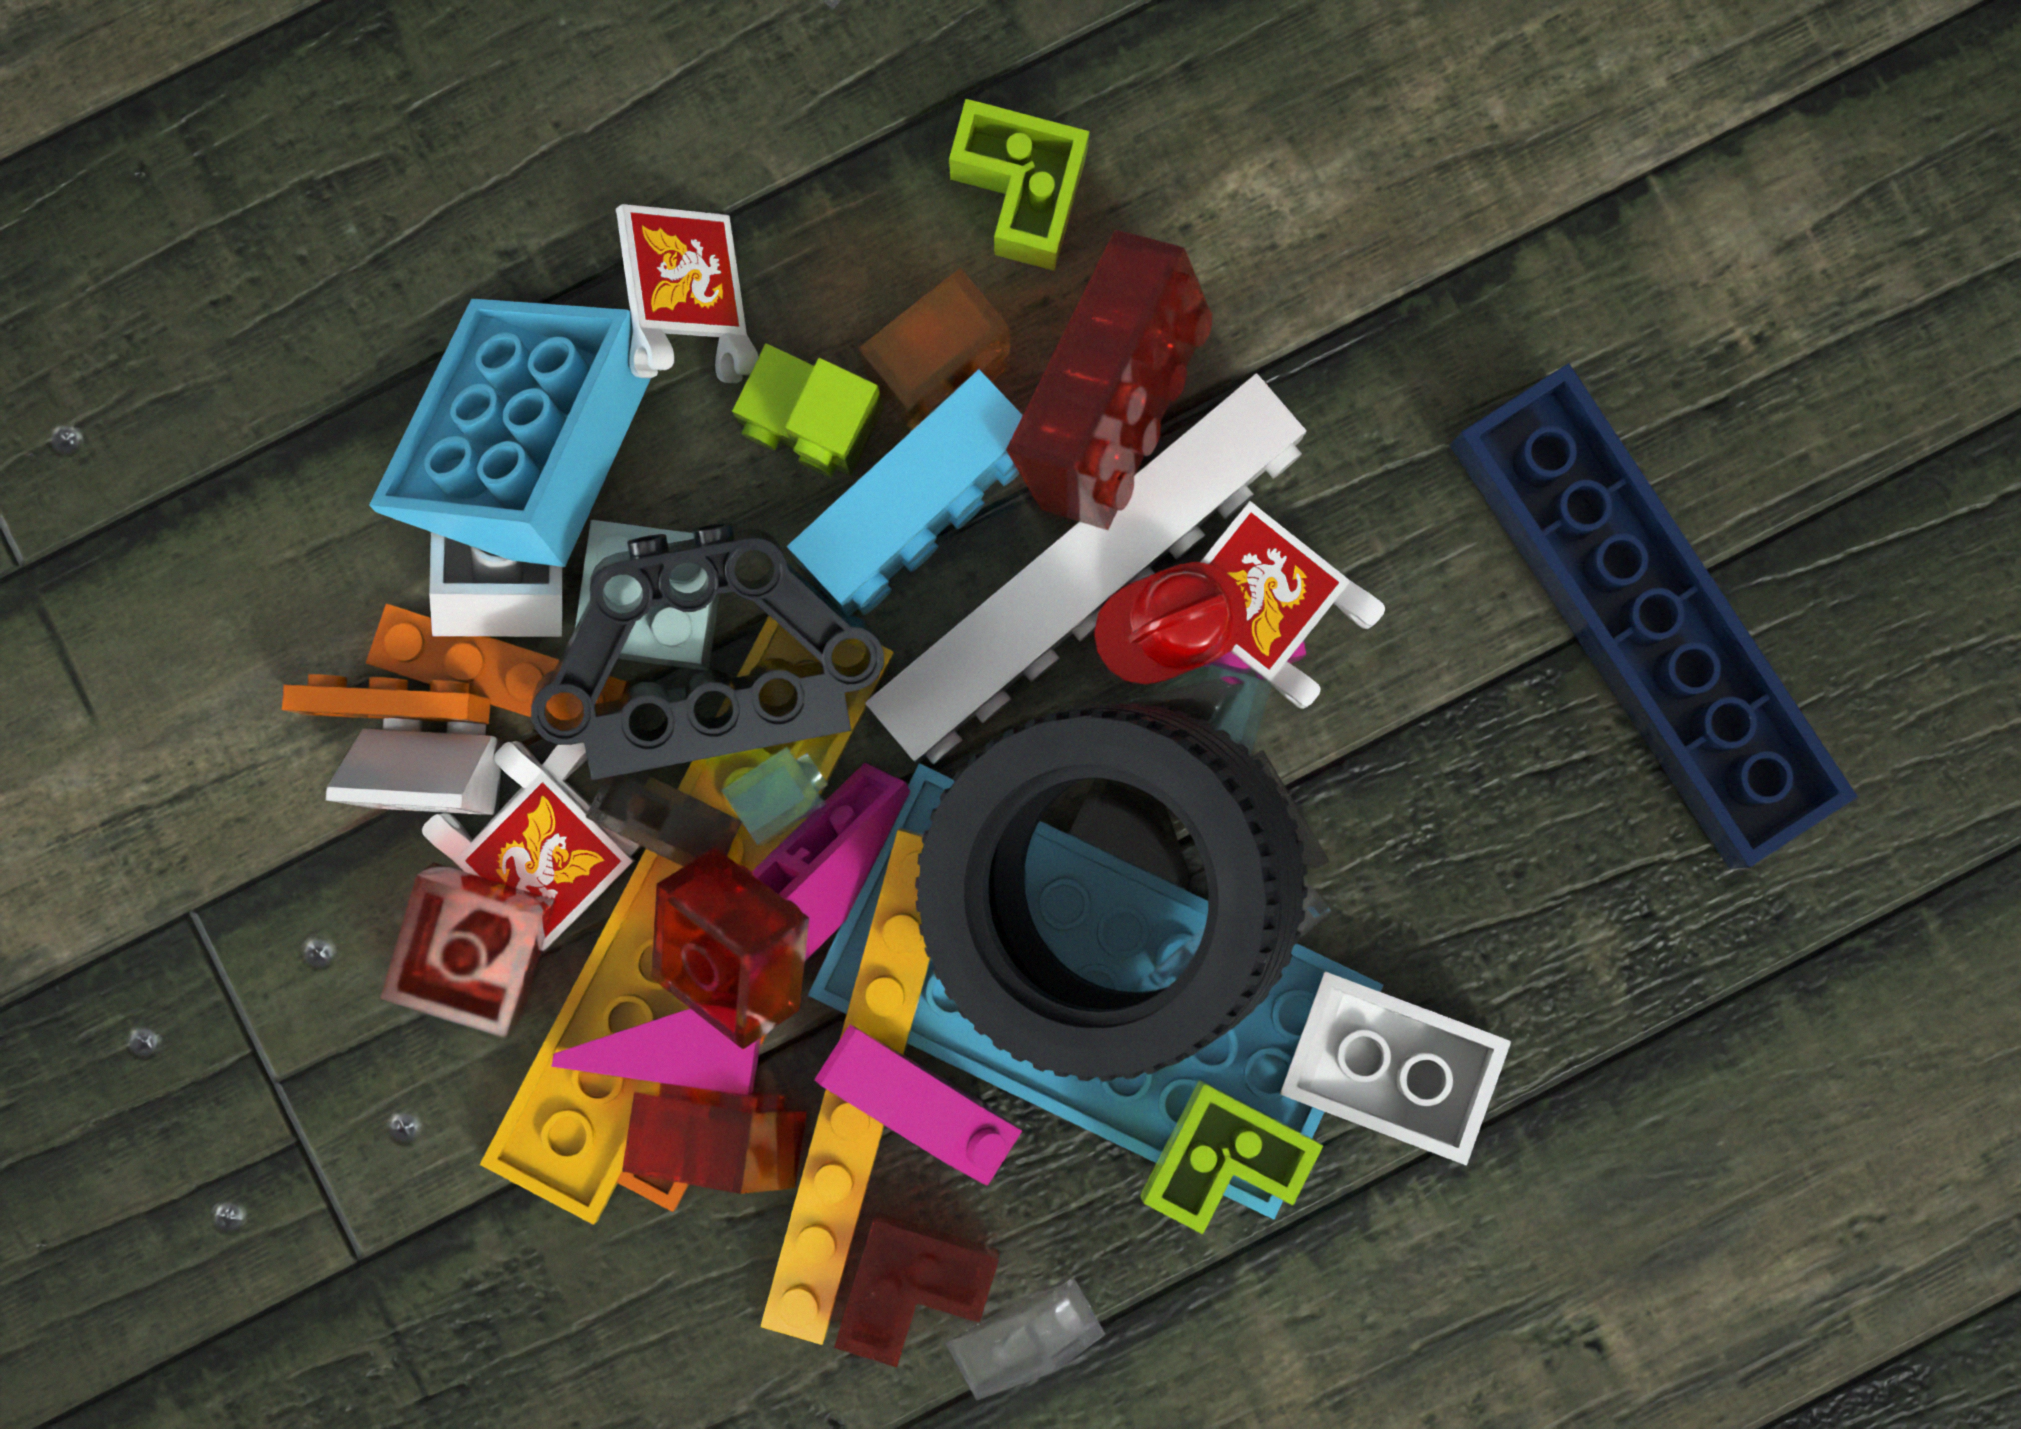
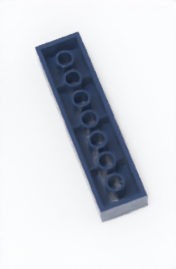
M1569 363L1463 430L1450 443L1449 446L1729 869L1750 868L1858 797Z

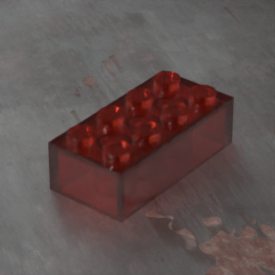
M1114 230L1006 448L1007 453L1041 510L1109 530L1117 511H1122L1128 505L1133 494L1134 476L1144 455H1150L1155 449L1160 436V422L1170 401H1175L1181 395L1186 382L1187 365L1196 347H1201L1208 339L1212 327V312L1209 309L1184 247Z

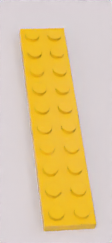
M769 615L737 677L749 675L750 671L759 662L769 658H782L791 662L794 666L820 661ZM848 638L840 641L832 652V661L842 667L854 666L863 659L866 645L858 639ZM882 646L884 666L879 677L865 688L845 693L851 731L691 762L479 1165L593 1225L598 1222L618 1184L616 1181L667 1084L551 1067L553 1054L699 1005L709 1006L712 995L715 994L736 952L740 951L753 926L732 890L811 815L867 708L865 702L874 695L895 655L893 651ZM772 679L762 686L759 698L770 706L783 705L791 699L794 693V686L785 679ZM727 696L715 718L722 716L728 710L731 700Z

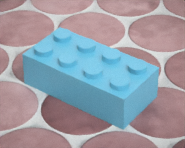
M978 369L787 546L788 550L802 570L845 616L852 615L857 609L863 615L868 614L892 591L888 586L890 578L903 566L910 572L921 566L937 550L936 536L950 523L957 529L964 526L984 506L985 503L981 498L984 496V492L996 480L1003 486H1006L1029 465L1031 459L1028 455L1032 451V424Z

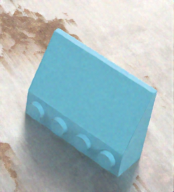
M472 298L369 504L376 513L511 561L565 567L651 378L636 377L631 373L629 356L633 327L630 311L625 309Z

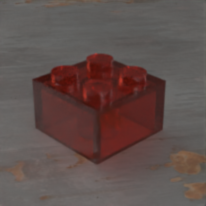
M714 847L656 884L651 978L744 1050L800 1011L810 917L804 914L795 903L784 899L757 879L748 868L738 865Z
M433 862L416 875L380 999L506 1038L521 1020L556 900Z

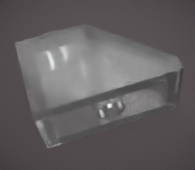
M1072 1277L1025 1297L954 1337L946 1345L976 1400H980L1058 1371L1103 1337L1105 1333L1075 1278Z

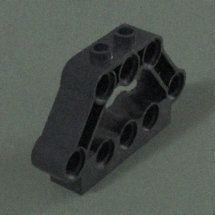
M723 522L695 528L692 530L694 539L668 543L665 534L639 537L627 542L629 551L607 556L595 566L590 577V600L555 670L547 673L537 683L534 690L531 720L536 731L547 741L557 745H573L584 742L592 780L851 731L845 693L865 688L879 677L884 666V652L874 630L864 620L855 616H845L786 562L779 543L766 532L759 529L733 531L732 523ZM750 550H759L771 558V567L768 573L756 581H747L735 573L737 559L743 553ZM685 562L700 565L707 573L704 585L692 593H683L676 590L669 581L672 570ZM629 575L640 583L642 591L634 602L627 605H618L606 597L603 590L605 584L614 576ZM734 591L738 596L753 600L820 661L794 666L791 662L782 658H769L759 662L750 671L749 675L731 678L728 674L718 670H705L695 674L685 687L667 690L664 686L654 682H641L631 686L619 700L596 704L636 621L640 620L652 606L669 604L672 608L682 612H696L706 608L717 594ZM848 638L862 641L866 645V652L858 664L851 667H842L832 661V652L840 641ZM772 679H785L794 686V693L787 703L780 706H770L759 698L762 686ZM708 691H719L731 700V704L722 716L706 718L701 716L694 708L697 698ZM564 692L576 695L581 700L584 708L577 717L570 720H560L548 711L546 703L553 695ZM644 703H653L660 706L667 715L665 721L653 730L637 728L631 722L629 716L637 706Z

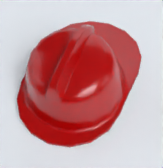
M1191 562L1162 570L1126 585L1109 597L1097 617L1094 631L1097 652L1107 668L1125 681L1144 685L1167 681L1212 663L1232 651L1244 633L1247 618L1244 594L1233 577L1215 565Z

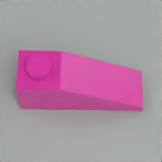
M864 763L732 890L764 943L802 964L847 920L910 793L906 782Z
M712 995L711 1006L699 1005L554 1053L551 1067L749 1095L754 1089L765 1014L750 1012L751 1000Z
M851 1024L814 1079L822 1087L915 1145L988 1186L1022 1133L1021 1129L979 1098Z

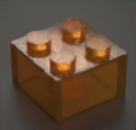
M960 267L861 345L859 352L865 374L874 384L878 385L881 394L912 431L978 369L992 382L1007 368L1008 365L1003 359L1010 354V327Z

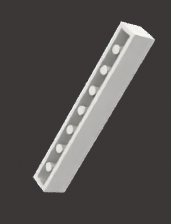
M1256 373L875 693L865 704L916 765L926 757L935 765L963 741L956 732L968 721L976 716L983 724L1011 701L1010 696L1005 690L1019 678L1025 675L1032 683L1050 669L1060 659L1054 649L1064 640L1074 634L1079 641H1082L1095 631L1098 613L1111 595L1128 584L1155 574L1151 567L1169 552L1176 560L1181 558L1206 536L1199 528L1217 511L1224 519H1227L1254 495L1247 486L1262 473L1267 471L1274 479L1302 455L1296 445L1306 433L1305 428Z

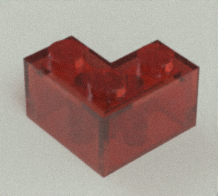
M660 1083L659 1092H634L622 1167L623 1172L738 1194L795 1189L807 1111L784 1108L786 1096L753 1091L749 1095L720 1091L718 1101L698 1098L699 1088Z
M876 1212L834 1348L897 1367L916 1304L980 1323L999 1262L1000 1250Z

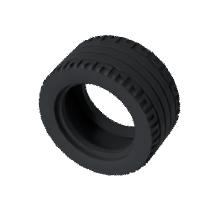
M1122 703L1073 709L1032 719L1026 722L1025 725L1004 732V737L991 740L985 745V750L974 754L967 760L968 767L957 771L953 777L954 784L951 788L945 789L939 797L941 803L938 808L933 809L930 816L932 821L931 827L928 831L924 832L921 840L924 846L922 853L918 854L917 864L920 865L919 877H916L915 888L918 889V900L915 902L917 912H920L922 923L919 925L920 935L924 937L926 945L924 949L927 957H931L935 966L934 974L937 980L940 979L944 986V993L950 1000L953 999L960 1008L958 1012L964 1019L967 1018L974 1025L975 1031L981 1036L987 1035L993 1040L992 1044L1000 1051L1004 1049L1011 1053L1013 1059L1020 1062L1027 1060L1033 1063V1068L1042 1072L1051 1070L1055 1076L1067 1077L1069 1075H1076L1078 1080L1090 1081L1095 1077H1099L1102 1082L1112 1081L1119 1077L1132 1079L1142 1073L1152 1074L1194 1055L1236 1027L1269 995L1268 992L1283 976L1281 971L1289 965L1293 956L1291 954L1292 949L1298 943L1301 935L1297 929L1299 924L1305 920L1303 901L1307 898L1308 887L1304 886V876L1308 872L1307 865L1303 864L1301 852L1304 851L1303 841H1298L1296 829L1299 826L1296 819L1292 820L1287 810V807L1290 806L1287 798L1281 797L1276 789L1279 786L1274 778H1269L1262 770L1265 766L1259 759L1253 760L1248 755L1249 749L1243 744H1236L1230 739L1231 735L1223 729L1217 731L1212 729L1211 722L1190 717L1189 713L1182 710L1174 712L1169 710V707ZM1086 778H1104L1120 781L1151 794L1180 819L1200 852L1205 867L1209 894L1206 926L1192 960L1181 975L1166 988L1145 992L1118 991L1094 984L1080 977L1067 968L1051 952L1032 920L1024 882L1025 862L1031 837L1050 805L1063 792Z

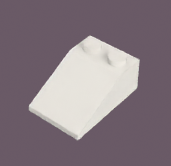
M431 532L429 596L432 636L562 637L561 566L511 561Z
M384 718L383 730L362 729L329 782L326 800L373 809L496 815L499 811L501 768L495 763L493 757L503 746V740L494 736H486V724L447 722V733L422 732L423 721Z
M1324 972L1280 1095L1467 1166L1511 1041Z

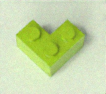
M965 99L949 157L950 180L1006 194L994 235V252L996 256L1055 271L1087 156L1089 131Z
M765 343L732 412L738 423L744 425L741 434L747 439L773 451L776 450L780 442L793 448V451L800 455L798 462L832 478L836 469L849 476L852 475L884 408L878 385L821 358H818L815 366Z
M1199 1079L1140 1197L1143 1203L1203 1234L1233 1175L1294 1205L1323 1145L1300 1131Z

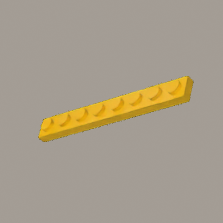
M899 828L896 833L840 1039L851 1024L904 1055L931 957H927L924 949L926 945L919 929V925L922 924L920 912H917L915 902L918 900V889L915 888L916 877H919L920 865L917 863L918 854L922 853L924 846L921 841L923 834ZM827 1089L822 1101L760 1326L823 1345L827 1335L884 1129L882 1123Z

